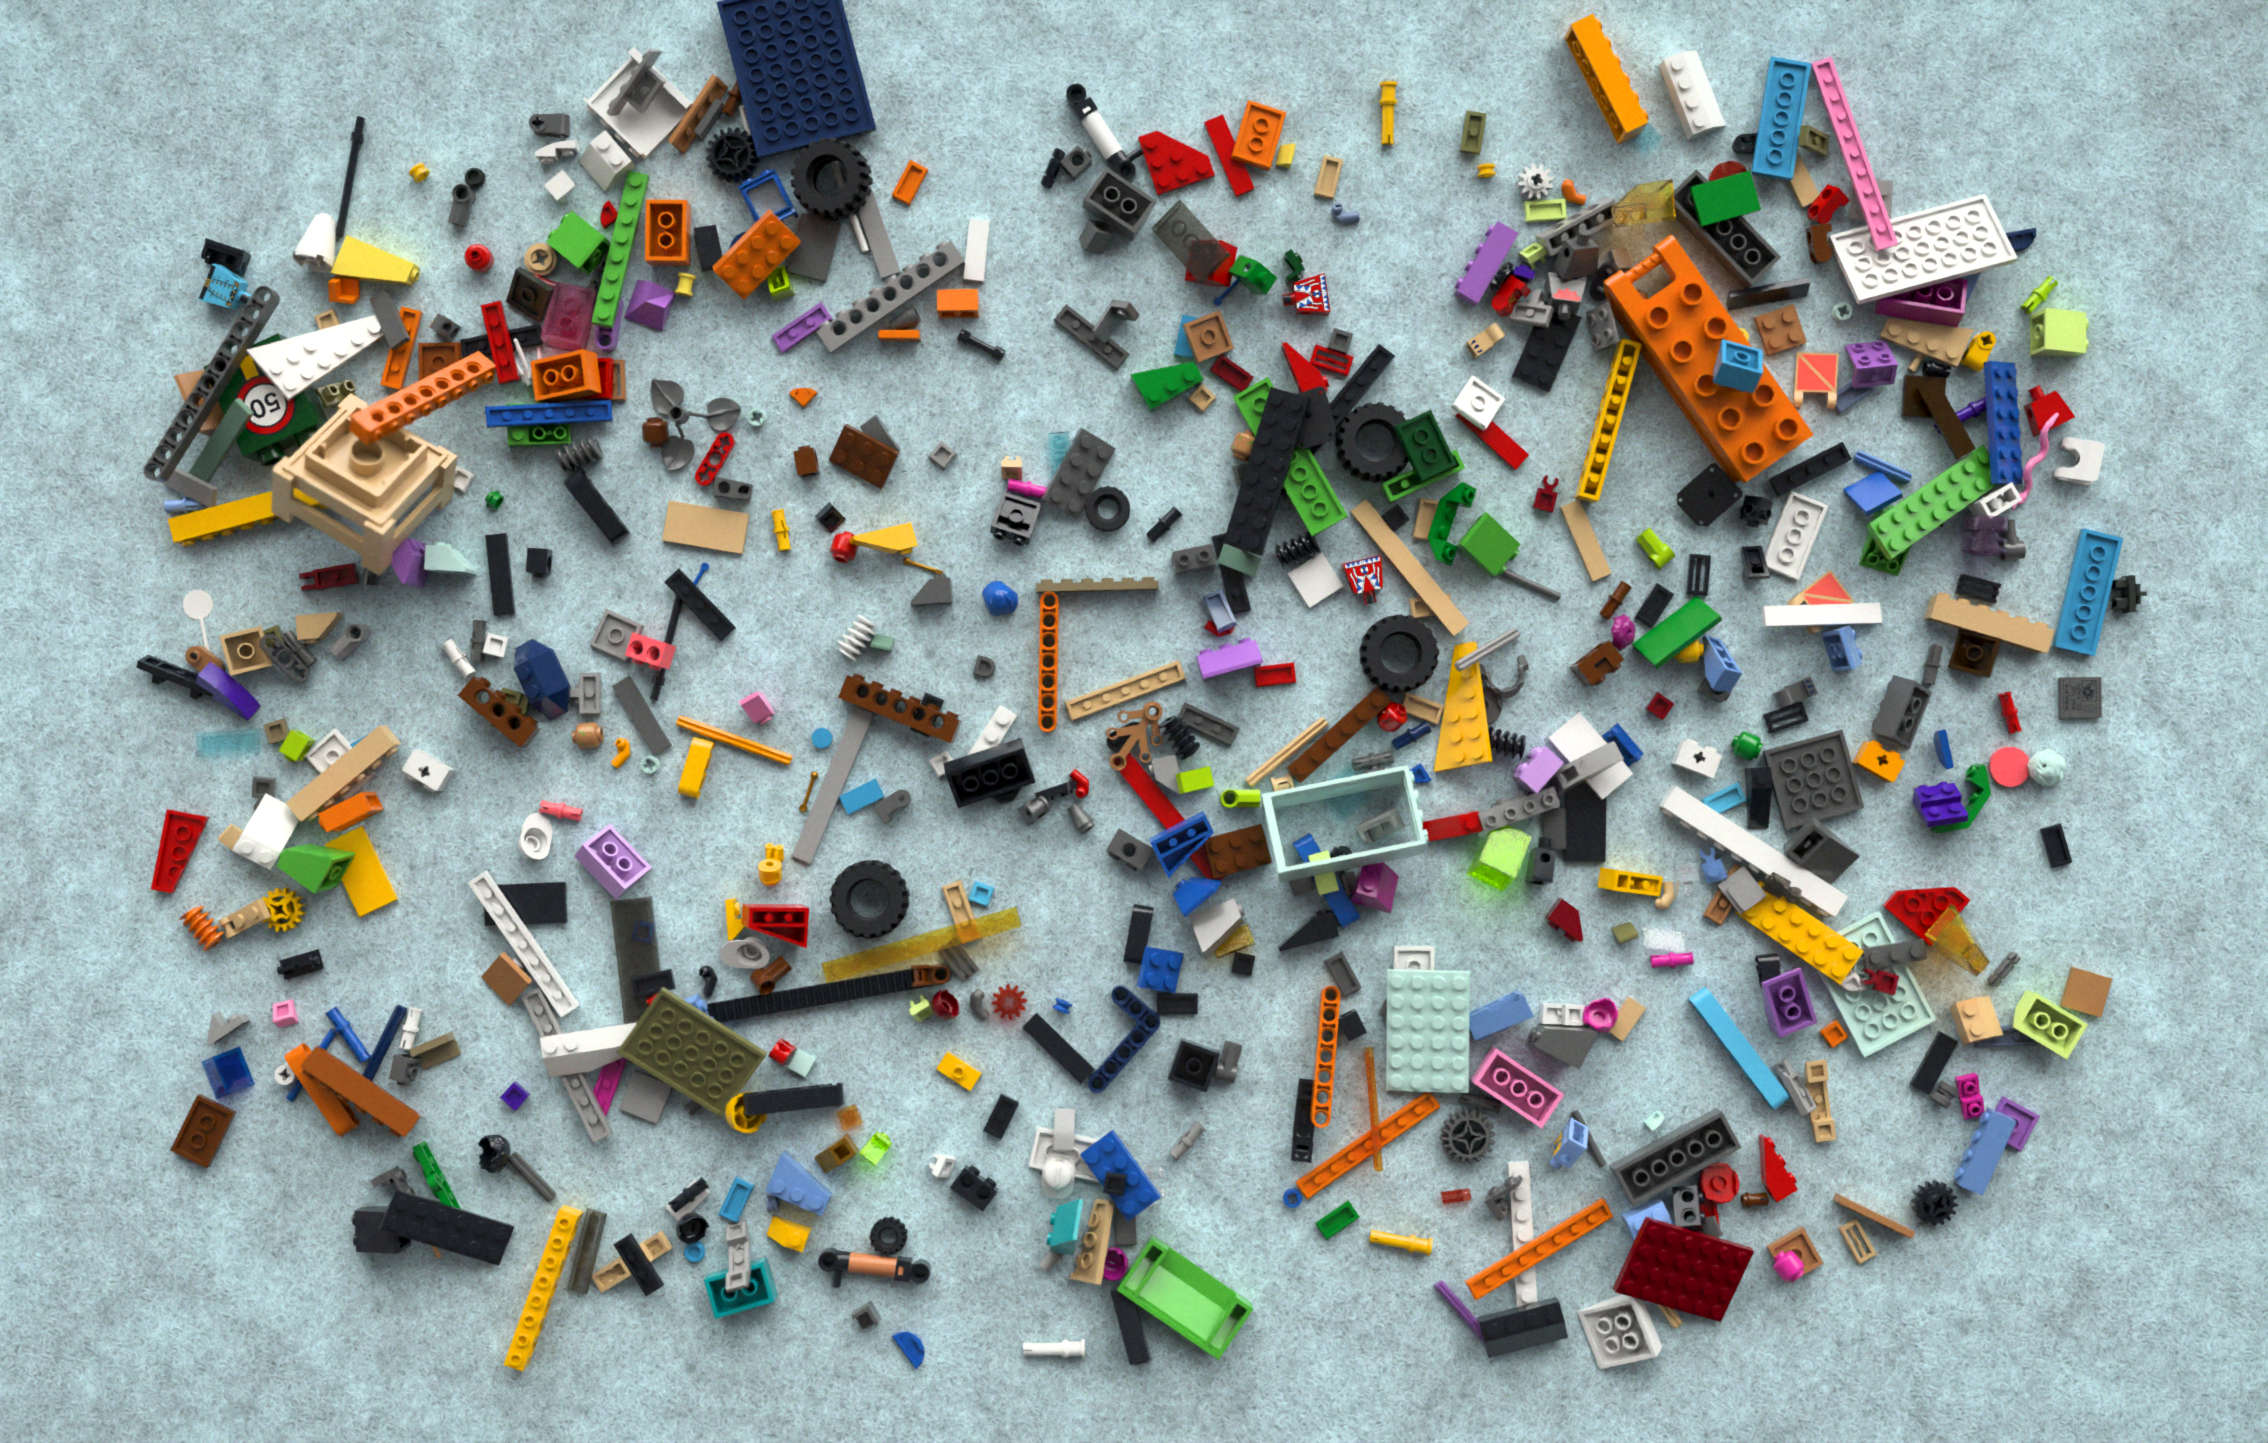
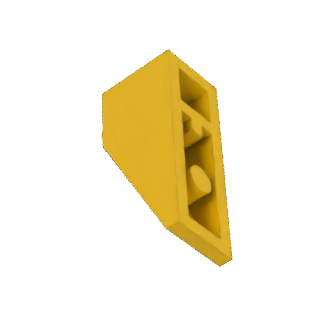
M911 522L856 535L849 539L850 544L892 554L901 553V555L912 553V549L918 546Z
M1600 867L1597 887L1660 897L1663 877Z

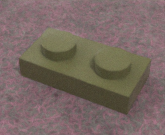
M1466 111L1459 152L1480 155L1487 113Z
M1802 125L1798 136L1799 146L1819 157L1828 156L1830 136L1810 125Z

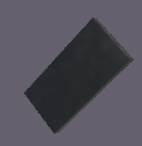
M1585 781L1565 792L1566 849H1564V861L1605 862L1607 796L1601 800Z
M566 882L497 884L524 924L568 922ZM484 907L485 926L497 925Z

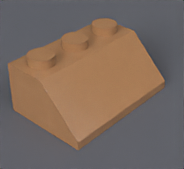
M205 370L174 376L184 401L187 400ZM204 398L199 400V407L203 405ZM219 402L216 403L198 433L210 437L213 435L225 416Z

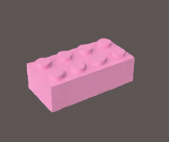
M1494 1046L1490 1048L1470 1078L1474 1084L1540 1128H1543L1564 1096L1561 1091Z

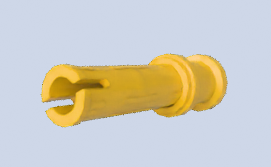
M1395 81L1379 83V87H1381L1379 104L1382 107L1381 145L1386 143L1387 145H1394V106L1397 104L1395 87L1398 86V83Z
M1371 1229L1369 1243L1407 1249L1409 1253L1419 1252L1430 1257L1432 1238H1418L1413 1234L1407 1237Z

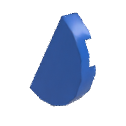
M1945 729L1936 731L1934 733V745L1938 759L1946 770L1954 768L1947 732Z
M908 1331L892 1335L906 1357L917 1369L925 1355L921 1339Z

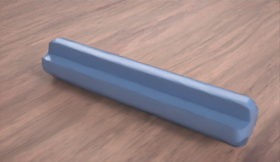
M1857 451L1854 455L1853 460L1875 471L1879 470L1906 484L1911 480L1912 474L1872 455L1862 451Z

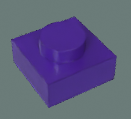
M1519 265V267L1515 266L1512 276L1520 281L1530 283L1534 278L1535 271L1530 270L1531 268L1528 266Z
M515 1081L500 1098L516 1111L531 1094Z

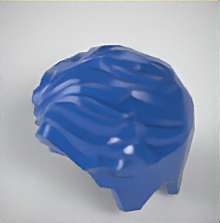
M1002 581L990 582L982 591L985 606L991 615L1012 614L1018 606L1017 593Z

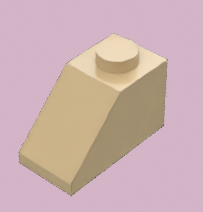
M331 612L296 615L297 640L305 641V644H317L318 640L325 639L343 618V613Z

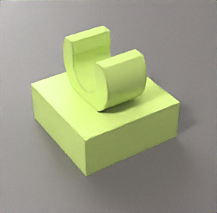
M1536 242L1519 252L1521 259L1528 263L1532 269H1536L1534 264L1536 260H1539L1542 264L1545 263L1543 256L1547 254L1546 250Z
M922 995L919 996L921 999L920 1003L915 1004L912 1000L910 1001L912 1008L909 1011L918 1022L934 1014L931 1003Z

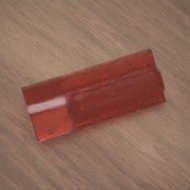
M1470 1189L1441 1192L1442 1203L1471 1200Z

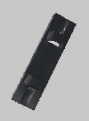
M147 655L137 661L136 668L153 674L152 683L160 685L166 679L189 688L190 698L197 700L203 694L213 697L212 693L196 684L197 673L151 655Z

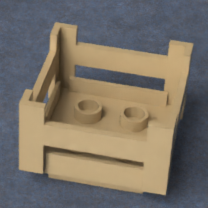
M350 393L338 405V412L290 459L285 457L272 469V513L288 523L294 519V516L305 521L361 554V565L380 576L392 563V555L395 549L434 508L442 510L452 499L457 455L440 445L439 447L432 445L403 427L397 432L383 437L380 441L366 446L349 431L351 415L367 408L368 403ZM432 484V491L395 529V522ZM294 488L363 527V536L295 497Z

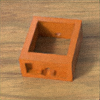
M375 791L361 792L318 813L320 818L319 824L326 832L342 831L384 809Z

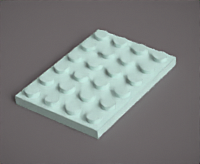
M1876 911L1836 932L1860 949L1896 943L1880 911ZM1861 955L1850 972L1855 971L1861 980H1868L1869 975L1862 972L1865 968ZM1907 963L1870 968L1875 973L1877 970H1883L1899 975L1895 995L1872 990L1873 984L1865 985L1866 989L1862 991H1849L1817 970L1861 1056L1864 1058L1936 1020Z
M1387 969L1386 1091L1469 1093L1470 971Z

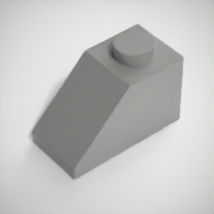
M1175 754L1151 760L1152 764L1148 765L1151 777L1155 776L1157 781L1180 794L1175 775L1179 773Z

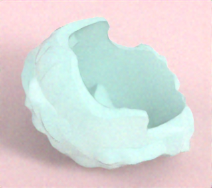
M2047 749L2035 753L2030 758L2028 771L2031 778L2037 784L2042 786L2059 785L2061 780H2063V771L2066 768L2065 759L2056 752Z

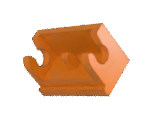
M978 289L937 290L938 318H979Z

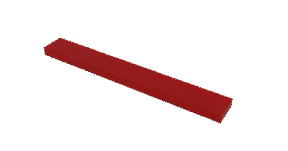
M1129 752L1125 757V768L1119 770L1122 776L1166 829L1184 821L1183 816ZM1115 758L1114 765H1119L1120 759ZM1202 844L1194 851L1190 858L1206 878L1213 879L1204 844ZM1225 876L1218 877V878H1214V879H1220V880H1222Z

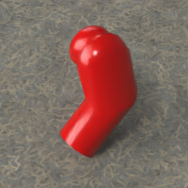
M1074 769L1069 774V777L1076 782V796L1082 799L1088 796L1089 780L1077 769Z

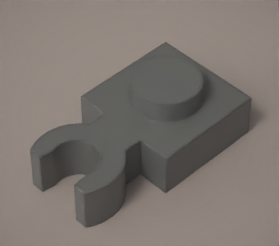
M253 777L252 798H258V801L254 804V811L265 794L275 798L276 778Z

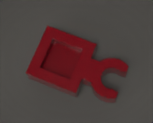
M1545 475L1542 479L1544 488H1537L1532 508L1553 513L1558 493L1553 492V488L1558 485L1559 479L1555 478L1553 484L1550 485L1547 482L1548 475Z
M1863 969L1862 972L1867 973L1869 979L1860 980V983L1864 985L1873 984L1872 990L1895 995L1899 975L1883 970H1877L1875 973L1871 969Z

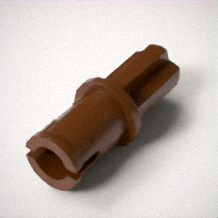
M737 81L732 90L728 92L729 97L722 109V112L729 117L734 115L740 101L742 102Z
M1621 581L1613 594L1608 596L1609 600L1600 611V615L1609 620L1619 605H1623L1622 601L1632 587L1626 582Z

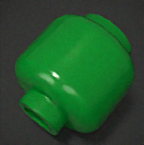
M1743 731L1739 736L1735 735L1731 743V747H1734L1733 754L1748 761L1754 758L1757 759L1763 746L1760 743V737Z

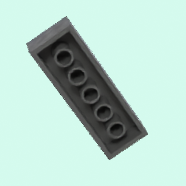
M1696 169L1662 204L1744 289L1749 288L1781 256L1742 216L1700 228L1689 188L1709 181Z
M1715 1108L1610 1164L1609 1167L1626 1199L1634 1206L1742 1147L1723 1112Z

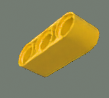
M694 737L678 786V794L695 799L700 797L701 792L699 790L703 787L707 774L705 770L709 767L713 754L711 750H714L715 743Z

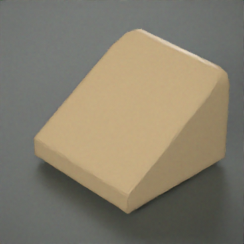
M230 824L217 839L232 850L243 829Z

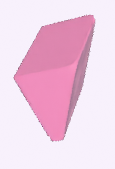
M293 999L273 1004V1023L279 1028L299 1023Z

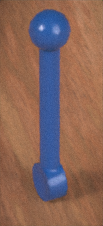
M1236 279L1219 298H1215L1214 305L1220 306L1222 300L1240 281Z
M707 563L701 564V570L693 582L695 585L699 582L704 571L709 569Z

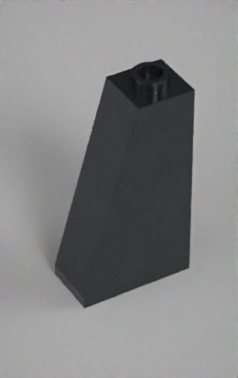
M1119 1285L1114 1286L1115 1290L1110 1291L1129 1364L1134 1366L1152 1361L1136 1303L1117 1291Z

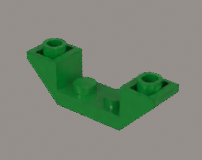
M1461 482L1440 498L1427 537L1436 560L1452 566L1458 548L1447 542L1458 506L1471 508L1477 490L1464 482Z
M1984 764L1971 765L1965 773L1967 777L1964 781L1977 789V791H1973L1969 795V803L1965 807L1969 815L1968 821L1934 826L1930 831L1933 833H1945L1969 828L1991 795L1987 770Z

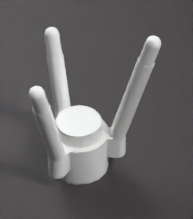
M514 339L517 352L525 369L522 371L517 363L519 375L523 384H526L527 387H532L531 368L528 367L518 340ZM537 347L536 350L538 360L542 359L541 348Z

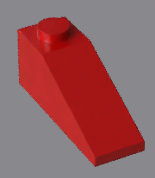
M1287 342L1282 343V351L1299 392L1302 393L1322 386L1327 393L1329 383L1326 376H1322L1317 368Z
M1476 810L1422 822V829H1426L1429 841L1483 831L1478 817L1479 811Z

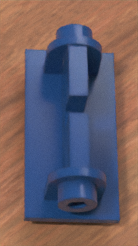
M1618 723L1602 735L1607 743L1615 741L1624 758L1623 761L1628 767L1634 762L1639 761L1644 754Z

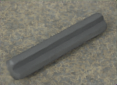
M517 1152L510 1155L508 1162L546 1201L549 1202L556 1196V1192Z

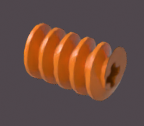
M199 906L185 913L179 920L185 919L183 925H190L188 932H195L193 935L194 939L201 938L198 944L200 946L205 945L203 951L206 952L223 940L221 937L224 931L216 933L219 925L211 926L214 919L206 920L205 918L209 913L201 914L204 906Z

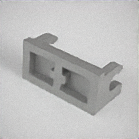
M1396 807L1355 826L1365 844L1372 843L1406 827Z

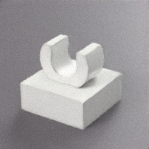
M934 1154L933 1156L938 1160L936 1164H929V1167L933 1169L932 1174L937 1177L949 1178L957 1159L949 1155Z

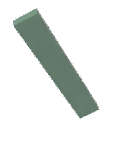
M240 398L234 400L188 472L189 474L207 483L211 481L254 414Z

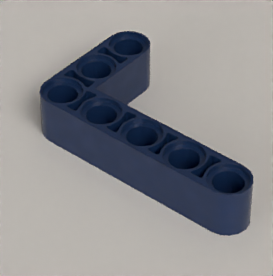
M1116 985L1112 990L1111 997L1137 1023L1089 1077L1088 1086L1094 1093H1101L1106 1089L1160 1026L1159 1015L1125 985ZM1119 989H1123L1126 992V997L1122 1000L1115 997V992ZM1133 1003L1141 1005L1142 1009L1139 1013H1133L1130 1010V1006ZM1150 1016L1157 1019L1156 1025L1152 1027L1145 1023L1146 1018ZM1141 1032L1144 1037L1141 1041L1136 1042L1132 1039L1133 1033ZM1127 1047L1130 1050V1054L1127 1057L1120 1056L1118 1052L1120 1048ZM1112 1062L1117 1068L1114 1072H1108L1105 1069V1065ZM1100 1078L1103 1081V1085L1098 1088L1094 1087L1092 1080Z

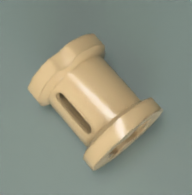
M1290 773L1278 779L1270 778L1274 792L1295 788Z

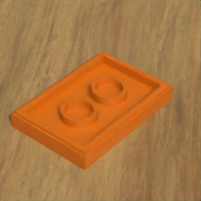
M1248 100L1231 159L1269 171L1286 112Z

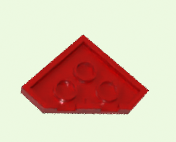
M1159 131L1138 137L1157 196L1215 177L1208 155Z
M1956 887L1896 890L1882 906L1917 937L1924 939L1925 944L1932 946L1971 900Z

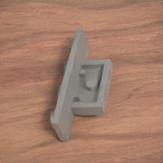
M648 49L643 54L641 63L631 71L632 76L620 87L621 92L609 103V109L606 112L609 116L619 115L627 102L639 113H644L666 82L652 69V66L662 53L660 49Z
M1549 787L1538 793H1527L1526 790L1515 793L1516 797L1511 799L1504 797L1496 800L1497 804L1491 805V809L1478 813L1483 831L1489 832L1560 806L1555 788Z

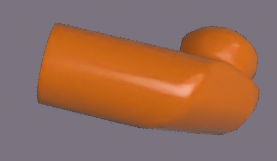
M1564 180L1561 185V191L1565 200L1584 206L1587 196L1576 193L1572 180Z

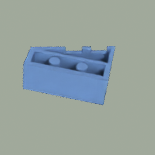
M786 1151L781 1154L765 1191L820 1216L825 1212L832 1196V1192L804 1169Z

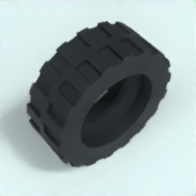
M1110 486L1094 490L1086 503V516L1090 524L1103 532H1112L1125 525L1130 514V503L1124 492ZM1105 499L1113 500L1118 506L1116 516L1111 519H1104L1098 513V505Z

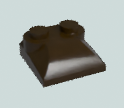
M1959 629L1948 668L1976 675L1980 678L1990 679L2000 649L2001 638Z

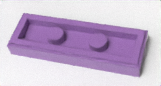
M820 302L771 337L784 354L818 331V326L827 320L831 322L833 318L822 302Z

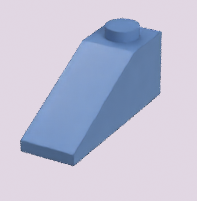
M1704 635L1702 641L1706 678L1711 684V688L1715 691L1730 693L1741 677L1742 672L1721 639Z

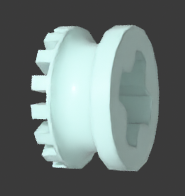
M1841 302L1832 309L1834 319L1840 322L1849 319L1853 312L1851 305L1846 302ZM1844 307L1847 315L1845 314L1841 317L1838 309Z
M752 409L747 414L748 422L754 427H761L766 422V414L761 409ZM754 413L762 414L759 423L756 421L752 422Z
M646 756L640 762V768L644 773L653 774L659 770L660 762L655 756ZM648 759L656 764L653 766V770L645 767Z

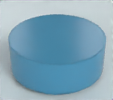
M818 728L813 732L812 742L816 747L826 748L832 743L833 736L828 729Z
M699 1241L688 1244L684 1250L685 1257L690 1262H699L706 1253L705 1246Z

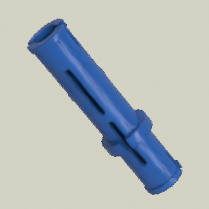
M336 1006L325 1013L335 1027V1032L340 1034L358 1062L361 1064L369 1059L371 1055L350 1027L351 1023L349 1020L346 1021L338 1007Z

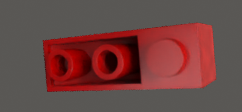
M1760 1134L1761 1182L1774 1201L1779 1202L1798 1190L1795 1186L1797 1181L1791 1172L1788 1173L1785 1169L1786 1162L1780 1154H1776L1774 1150L1776 1146L1772 1139Z

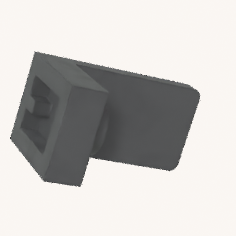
M1111 300L1095 325L1093 333L1101 343L1105 344L1120 320L1136 321L1139 314L1130 302Z
M399 1166L370 1180L373 1187L381 1184L383 1188L394 1182L398 1190L416 1195L414 1189L409 1187L406 1182L407 1175L405 1171L400 1169Z
M1521 1175L1515 1178L1511 1176L1500 1187L1494 1186L1488 1190V1195L1484 1202L1498 1221L1506 1218L1509 1211L1507 1202L1500 1197L1520 1186L1523 1179Z

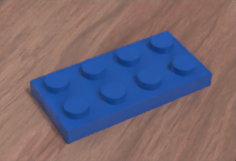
M1111 1130L1080 1154L1103 1188L1107 1171L1127 1174L1125 1195L1109 1194L1127 1221L1162 1197L1114 1130Z

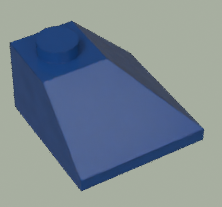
M1190 877L1187 881L1183 878L1176 884L1175 887L1177 889L1173 896L1182 914L1185 917L1188 916L1215 893L1222 883L1221 880Z

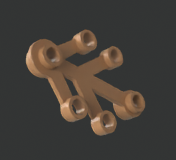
M1151 701L1146 703L1141 710L1130 712L1122 710L1118 713L1117 718L1122 723H1127L1130 719L1142 718L1138 725L1117 729L1109 727L1106 730V736L1111 740H1115L1120 736L1130 735L1119 753L1113 754L1110 757L1109 764L1111 768L1117 771L1125 768V757L1137 740L1139 741L1140 748L1139 760L1144 763L1151 760L1152 756L1148 750L1145 729L1150 723L1152 730L1150 742L1155 746H1160L1163 743V737L1160 735L1158 720L1163 713L1160 704ZM1150 708L1155 709L1154 715H1149ZM1126 713L1127 719L1121 720V714ZM1110 730H1115L1116 734L1114 737L1109 736ZM1155 736L1160 737V741L1158 743H1154L1153 741ZM1143 753H1148L1146 760L1142 759ZM1115 758L1120 759L1119 765H1114Z

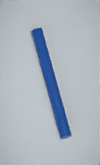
M330 1029L319 1046L327 1050L337 1033ZM297 1079L286 1096L289 1101L293 1102L303 1087L299 1079Z

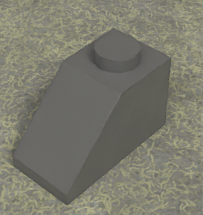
M946 574L934 575V579H929L911 600V605L924 606L953 603L951 578H946Z

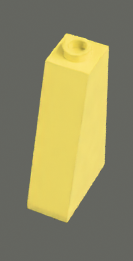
M346 235L331 273L340 277L357 278L364 281L412 286L413 282H416L419 278L420 271L418 270L420 267Z

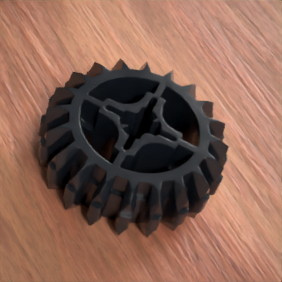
M728 127L727 133L723 129L720 130V137L713 134L716 140L715 142L709 140L708 143L712 148H706V152L711 154L706 156V160L711 161L708 167L713 169L712 173L715 176L719 174L718 178L720 180L726 178L727 183H731L732 179L735 183H739V177L745 181L747 180L746 174L752 177L751 169L758 170L754 163H760L761 161L755 157L757 153L752 135L748 136L746 130L741 132L737 127L734 133L732 128ZM739 140L746 145L734 147L730 141ZM724 145L725 150L723 154L719 155V151ZM731 149L735 152V154H734V156H735V158H734L735 161L731 158V157H732V154H731L732 151H731ZM748 153L747 161L742 166V159ZM733 164L736 170L728 171L722 169L720 165Z

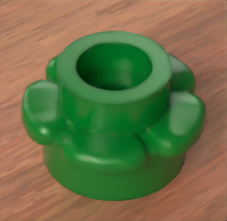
M491 491L487 494L485 498L487 502L486 507H491L494 510L500 507L504 501V496L500 494V491Z

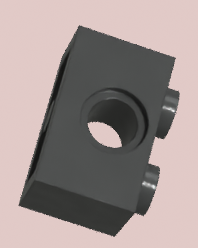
M1119 828L1106 850L1110 851L1109 856L1117 861L1122 858L1127 861V867L1136 871L1137 869H1143L1154 849ZM1132 845L1135 848L1133 856L1129 857L1124 854L1123 849L1125 846Z

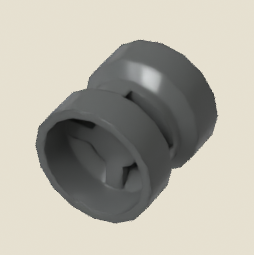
M1941 1080L1937 1091L1933 1092L1930 1098L1948 1109L1951 1105V1099L1955 1098L1959 1091Z

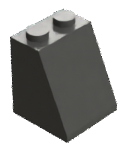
M1538 1024L1536 1028L1533 1027L1528 1038H1530L1529 1043L1536 1048L1580 1070L1598 1033L1584 1026Z

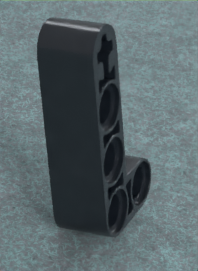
M579 468L564 479V485L606 538L615 545L629 535L630 531L594 487L592 480L585 475L584 469Z

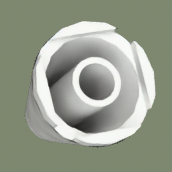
M326 213L315 215L293 252L292 259L302 267L303 264L309 265V270L316 272H331L335 263L336 222L332 219L331 215Z

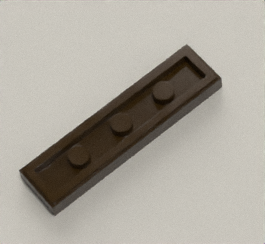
M1936 378L1917 388V393L1955 459L1957 460L1975 450L1973 442Z

